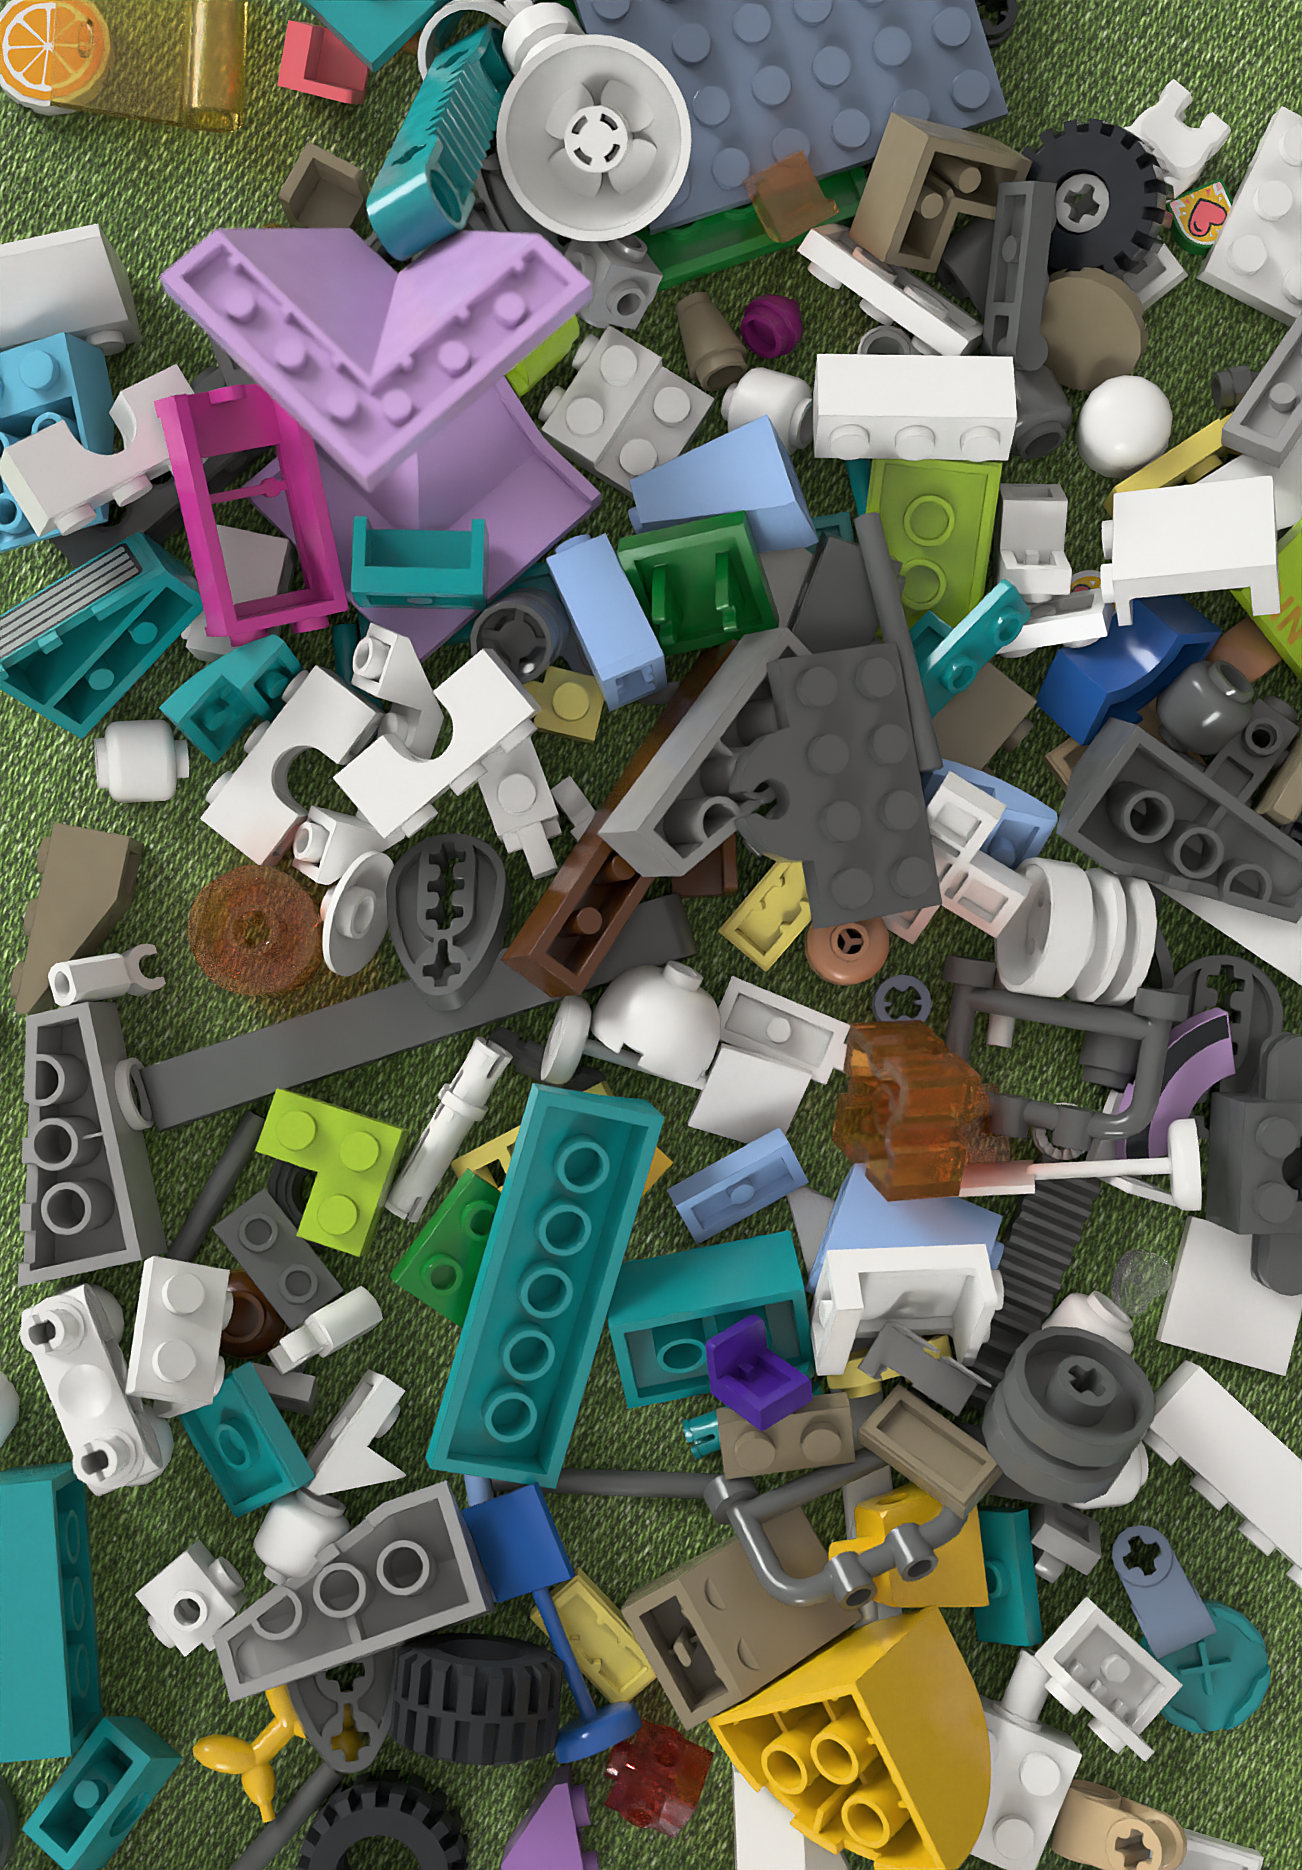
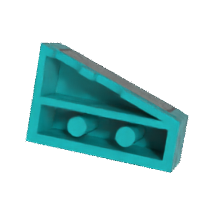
M141 531L127 537L0 615V690L78 738L83 739L204 610L197 581L181 560Z

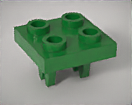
M745 510L619 538L617 553L623 570L664 657L720 645L732 639L740 641L746 634L779 628L780 617Z
M469 1168L466 1169L389 1275L395 1284L461 1328L464 1325L501 1195L500 1190Z

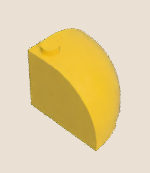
M937 1605L881 1619L837 1635L745 1699L707 1719L719 1743L750 1786L757 1793L765 1786L778 1801L795 1815L789 1823L791 1826L835 1855H838L845 1848L873 1860L874 1870H957L971 1853L979 1838L988 1809L991 1789V1752L988 1729L973 1678Z

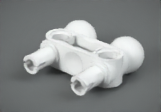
M83 1282L66 1286L53 1297L46 1298L39 1304L22 1312L20 1338L24 1347L33 1354L73 1453L72 1465L74 1473L78 1479L87 1484L96 1496H101L119 1487H135L148 1484L161 1475L171 1460L174 1442L171 1427L165 1418L156 1417L153 1408L149 1405H144L140 1397L125 1395L129 1368L118 1344L122 1338L124 1328L122 1307L113 1294L99 1285Z

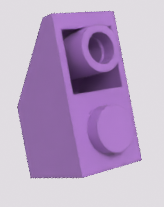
M570 1765L559 1766L555 1769L505 1844L501 1863L502 1870H601L597 1850H585L581 1827L591 1825L588 1795L585 1784L573 1785Z

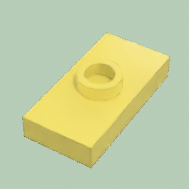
M776 861L718 930L719 933L765 972L770 969L812 920L802 863Z
M578 1567L574 1570L575 1576L561 1582L550 1592L551 1598L581 1672L610 1703L630 1702L657 1676L622 1612ZM535 1605L531 1609L530 1618L549 1637L538 1607Z

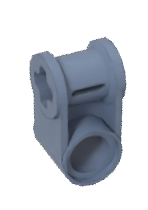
M1143 1525L1129 1527L1120 1533L1113 1544L1112 1559L1114 1566L1132 1601L1130 1606L1157 1660L1217 1633V1629L1190 1576L1186 1577L1164 1535L1152 1527ZM1140 1536L1146 1545L1156 1542L1161 1549L1162 1554L1154 1559L1157 1571L1151 1575L1145 1576L1140 1567L1128 1569L1125 1565L1123 1557L1131 1553L1129 1541L1135 1537Z

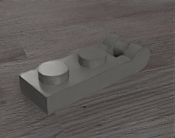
M1018 181L999 182L981 351L982 356L1013 357V368L1018 370H1037L1044 364L1048 356V343L1040 333L1043 300L1047 295L1049 287L1047 265L1051 233L1055 227L1057 216L1054 204L1057 183Z

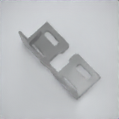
M890 1320L886 1321L858 1366V1369L877 1381L882 1380L880 1374L887 1371V1367L896 1371L911 1381L912 1387L956 1416L959 1415L978 1383L987 1387L992 1386L948 1356L941 1355L936 1360L923 1351L924 1348L938 1353L939 1350L900 1323Z

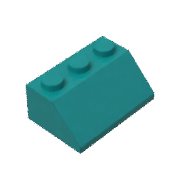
M790 1230L757 1235L747 1239L707 1247L692 1248L687 1251L641 1260H631L621 1264L608 1308L607 1319L628 1409L711 1393L705 1349L706 1342L751 1314H755L765 1321L767 1347L770 1351L793 1367L811 1361L816 1372L805 1289Z

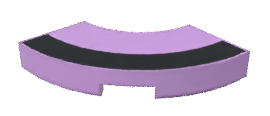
M1216 1007L1187 1019L1186 1022H1182L1171 1030L1159 1104L1154 1117L1139 1134L1124 1140H1115L1116 1160L1156 1158L1167 1155V1134L1170 1124L1178 1119H1188L1194 1105L1208 1088L1219 1080L1235 1074L1228 1012ZM1128 1083L1118 1114L1124 1112L1130 1106L1134 1084Z

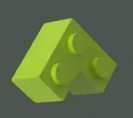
M277 1088L255 1152L318 1172L296 1236L361 1257L369 1253L410 1130L288 1089Z

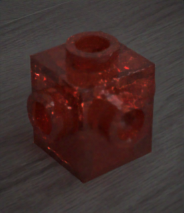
M642 1719V1727L631 1736L629 1741L623 1740L615 1744L611 1750L603 1775L612 1779L603 1805L619 1812L627 1822L634 1826L652 1828L676 1839L696 1810L714 1752L685 1739L680 1732L672 1727L655 1725Z

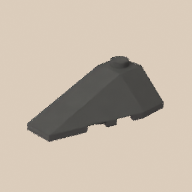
M1109 717L1072 769L1056 834L1111 872L1129 877L1133 876L1164 885L1168 888L1204 896L1228 905L1297 924L1302 917V846L1141 727Z

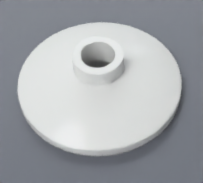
M369 851L359 856L349 866L338 884L329 888L322 900L320 916L324 922L323 955L327 967L333 973L341 976H352L363 969L378 950L387 932L389 923L387 919L386 887L394 864L390 857L384 853Z

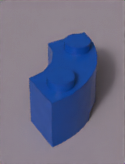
M1179 594L1133 598L1132 625L1119 626L1116 612L1112 616L1106 637H1100L1096 642L1084 647H1065L1058 650L1055 659L1047 668L1046 678L1036 697L1038 701L1036 704L1081 746L1090 745L1109 717L1135 725L1142 722L1143 718L1138 711L1167 688L1191 663L1198 660L1204 661L1217 642L1222 630Z

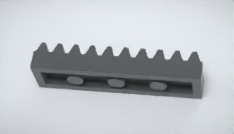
M1037 1153L1033 1164L1061 1163V1161L1045 1154ZM1096 1177L1034 1180L1035 1193L1020 1195L1001 1240V1243L1004 1244V1250L997 1270L1000 1271L1003 1280V1306L1001 1310H995L990 1322L989 1341L981 1344L973 1366H966L967 1369L992 1386L987 1387L978 1383L967 1403L985 1410L995 1388L1003 1380L1005 1370L1018 1347L1029 1334L1042 1330V1323L1052 1309L1053 1296L1060 1290L1062 1285V1274L1072 1261V1250L1081 1239L1083 1223L1090 1217L1092 1201L1099 1195L1101 1190V1180ZM956 1352L953 1356L955 1361H957Z

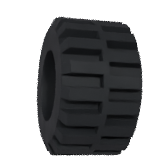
M445 1633L424 1636L401 1645L397 1653L390 1736L398 1744L415 1753L441 1761L460 1764L507 1765L522 1763L547 1755L556 1747L563 1660L540 1645L521 1639L490 1634Z
M385 1769L381 1780H373L372 1773L368 1772L358 1775L354 1785L350 1788L346 1783L342 1784L333 1792L327 1804L323 1803L301 1846L299 1853L302 1855L296 1870H351L347 1859V1849L356 1841L374 1835L392 1837L404 1843L416 1856L421 1870H467L469 1864L466 1862L469 1852L468 1835H461L460 1830L463 1819L458 1809L455 1808L451 1811L446 1809L445 1805L448 1795L438 1786L432 1794L422 1789L426 1778L413 1773L409 1783L398 1781L399 1770Z

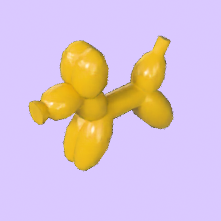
M284 1685L265 1691L270 1708L276 1717L252 1743L232 1735L212 1734L200 1738L192 1748L193 1756L203 1766L219 1773L241 1774L243 1789L250 1800L259 1806L263 1823L276 1818L272 1805L276 1790V1778L270 1761L294 1735L306 1739L291 1709ZM344 1704L343 1730L341 1734L331 1737L332 1750H342L347 1762L356 1761L357 1749L364 1747V1743L360 1734L355 1733L354 1728L351 1727L353 1722H351L350 1708Z

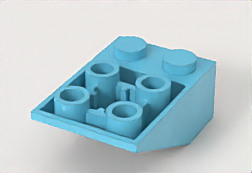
M61 332L0 353V458L6 447L61 420L65 421L75 439L84 448L100 455H113L115 422L110 416L109 411L114 404L103 349L66 332ZM0 476V554L62 535L59 529L56 528L38 537ZM109 502L95 508L94 511L97 517L81 529L108 521Z

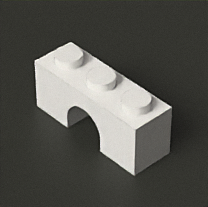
M177 364L120 391L109 411L124 441V450L117 454L100 455L87 450L75 439L64 420L4 449L0 458V476L38 537L56 528L59 529L63 536L71 534L86 526L97 517L94 511L95 508L113 499L116 500L120 507L139 499L153 488L150 480L168 471H171L173 475L161 418H157L154 401L173 395L195 394ZM208 457L201 458L202 464L207 461Z
M482 649L433 691L435 696L448 710L453 722L451 743L441 756L436 759L419 757L412 753L395 733L385 734L379 737L333 777L384 839L397 834L400 830L408 838L413 836L438 814L431 805L450 788L457 796L461 795L488 772L481 761L499 746L507 754L510 753L538 729L531 719L543 708L493 649Z
M315 665L310 673L307 670L301 671L290 682L282 695V700L287 704L272 723L266 720L254 730L244 745V751L248 753L247 757L234 774L231 771L225 772L213 784L205 799L211 805L200 819L259 866H276L294 843L298 828L302 823L306 822L309 814L306 809L294 800L288 788L287 775L293 760L302 752L316 748L335 763L348 765L364 751L377 734L380 723L386 715L383 710L332 670Z

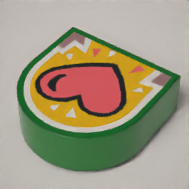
M1222 177L1179 195L1175 200L1166 204L1165 211L1174 214L1169 230L1175 242L1186 252L1194 255H1207L1221 230L1233 204Z

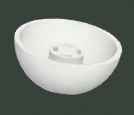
M599 34L579 35L557 41L545 47L528 60L516 74L505 93L499 111L496 134L500 167L510 191L520 206L534 220L552 232L567 238L591 242L618 239L630 235L654 221L671 203L683 182L689 164L692 142L690 118L685 100L667 69L654 56L636 44L621 38ZM603 114H605L604 120L612 124L615 130H613L607 123L601 121ZM614 144H617L618 146H616L614 152L608 157L610 160L608 162L605 156L612 151Z

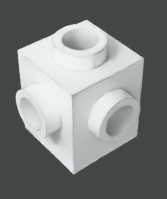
M197 1540L135 1594L151 1614L147 1620L155 1636L168 1648H173L176 1645L184 1657L201 1643L204 1644L209 1652L215 1648L212 1635L235 1618L234 1615L248 1600L241 1592L244 1588V1582L238 1571L223 1557L215 1560L200 1540Z

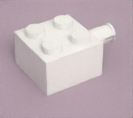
M1021 1648L1019 1660L1002 1701H993L979 1694L989 1735L991 1789L984 1825L970 1854L1005 1870L1036 1869L1082 1757L1081 1752L1068 1733L1038 1720L1049 1693L1044 1685L1052 1676L1034 1657L1037 1652L1027 1648Z

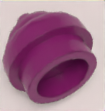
M765 294L755 298L746 307L744 318L740 324L741 336L748 348L756 355L767 359L790 353L801 341L803 334L802 314L798 303L781 295Z

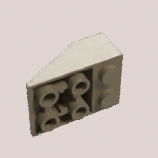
M802 1506L761 1524L787 1575L796 1579H805L823 1571L824 1566L829 1561L828 1553ZM737 1535L730 1537L630 1593L621 1609L625 1620L686 1731L745 1699L863 1618L859 1608L850 1611L843 1610L836 1597L807 1607L788 1606L772 1598L760 1584Z

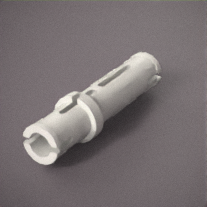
M476 1037L466 1060L452 1083H445L437 1095L441 1102L389 1191L384 1206L390 1212L404 1220L407 1217L410 1222L419 1221L429 1198L440 1183L466 1134L475 1121H482L489 1108L484 1104L499 1077H501L506 1066L513 1058L507 1050L490 1040L487 1043V1040L483 1037Z

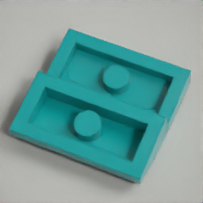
M276 634L245 644L213 661L179 687L159 709L197 750L215 764L256 718L261 722L268 720L270 723L275 720L287 704L282 700L285 689L304 668L287 644Z

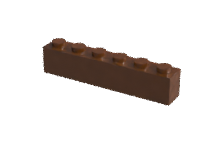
M732 639L701 652L502 957V962L551 998L581 995L655 879V877H642L597 833L738 644L736 640Z

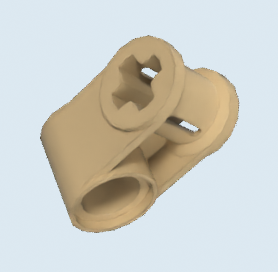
M1072 1779L1054 1824L1050 1848L1067 1859L1092 1865L1102 1870H1176L1183 1863L1187 1854V1839L1182 1826L1174 1817L1166 1812H1161L1125 1798L1106 1786L1086 1780ZM1141 1834H1144L1143 1842H1141ZM1150 1850H1152V1858H1149Z

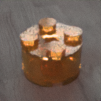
M244 865L232 869V871L223 874L215 881L212 880L200 891L192 905L188 918V941L203 972L218 986L253 998L270 999L282 997L303 988L316 974L324 960L322 946L324 922L320 916L321 903L306 886L278 869L264 865ZM265 917V925L272 929V935L269 941H260L257 949H255L256 941L247 937V930L250 925L260 926Z

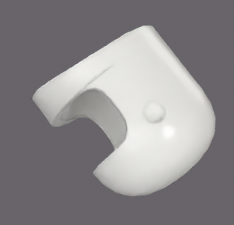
M1122 375L1106 380L1090 393L1079 414L1075 433L1079 455L1092 470L1105 477L1129 478L1162 456L1168 446L1173 419L1168 398L1158 385L1140 376Z

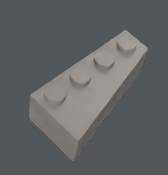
M787 627L746 634L742 637L597 833L642 877L683 876L738 830L733 821L734 819L748 815L762 803H770L776 798L774 790L764 782H761L753 792L744 794L728 793L730 778L739 756L756 738L778 730L766 663L777 659L812 654Z
M84 1002L26 1016L24 1102L29 1103L28 1137L22 1138V1163H27L26 1203L20 1204V1231H25L24 1262L18 1263V1287L139 1261L168 1252L143 1130L135 1131L128 1125L117 1100L115 1089L116 1066L119 1061L128 1058L116 1002ZM130 1072V1074H129V1082H130L131 1094H132V1098H133L134 1104H135V1106H136V1108H137V1110H138L137 1101H136V1096H135L134 1087H133V1082H132V1077H131V1072Z

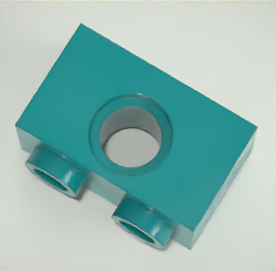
M104 1716L21 1830L64 1870L103 1869L183 1757L138 1716Z

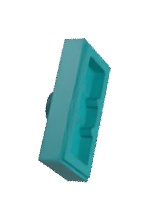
M977 1506L989 1605L974 1607L978 1641L1025 1647L1043 1642L1028 1509Z

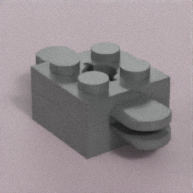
M1282 1032L1272 1035L1262 1043L1258 1092H1211L1205 1220L1238 1235H1252L1251 1277L1262 1286L1272 1289L1279 1294L1295 1296L1302 1294V1035Z

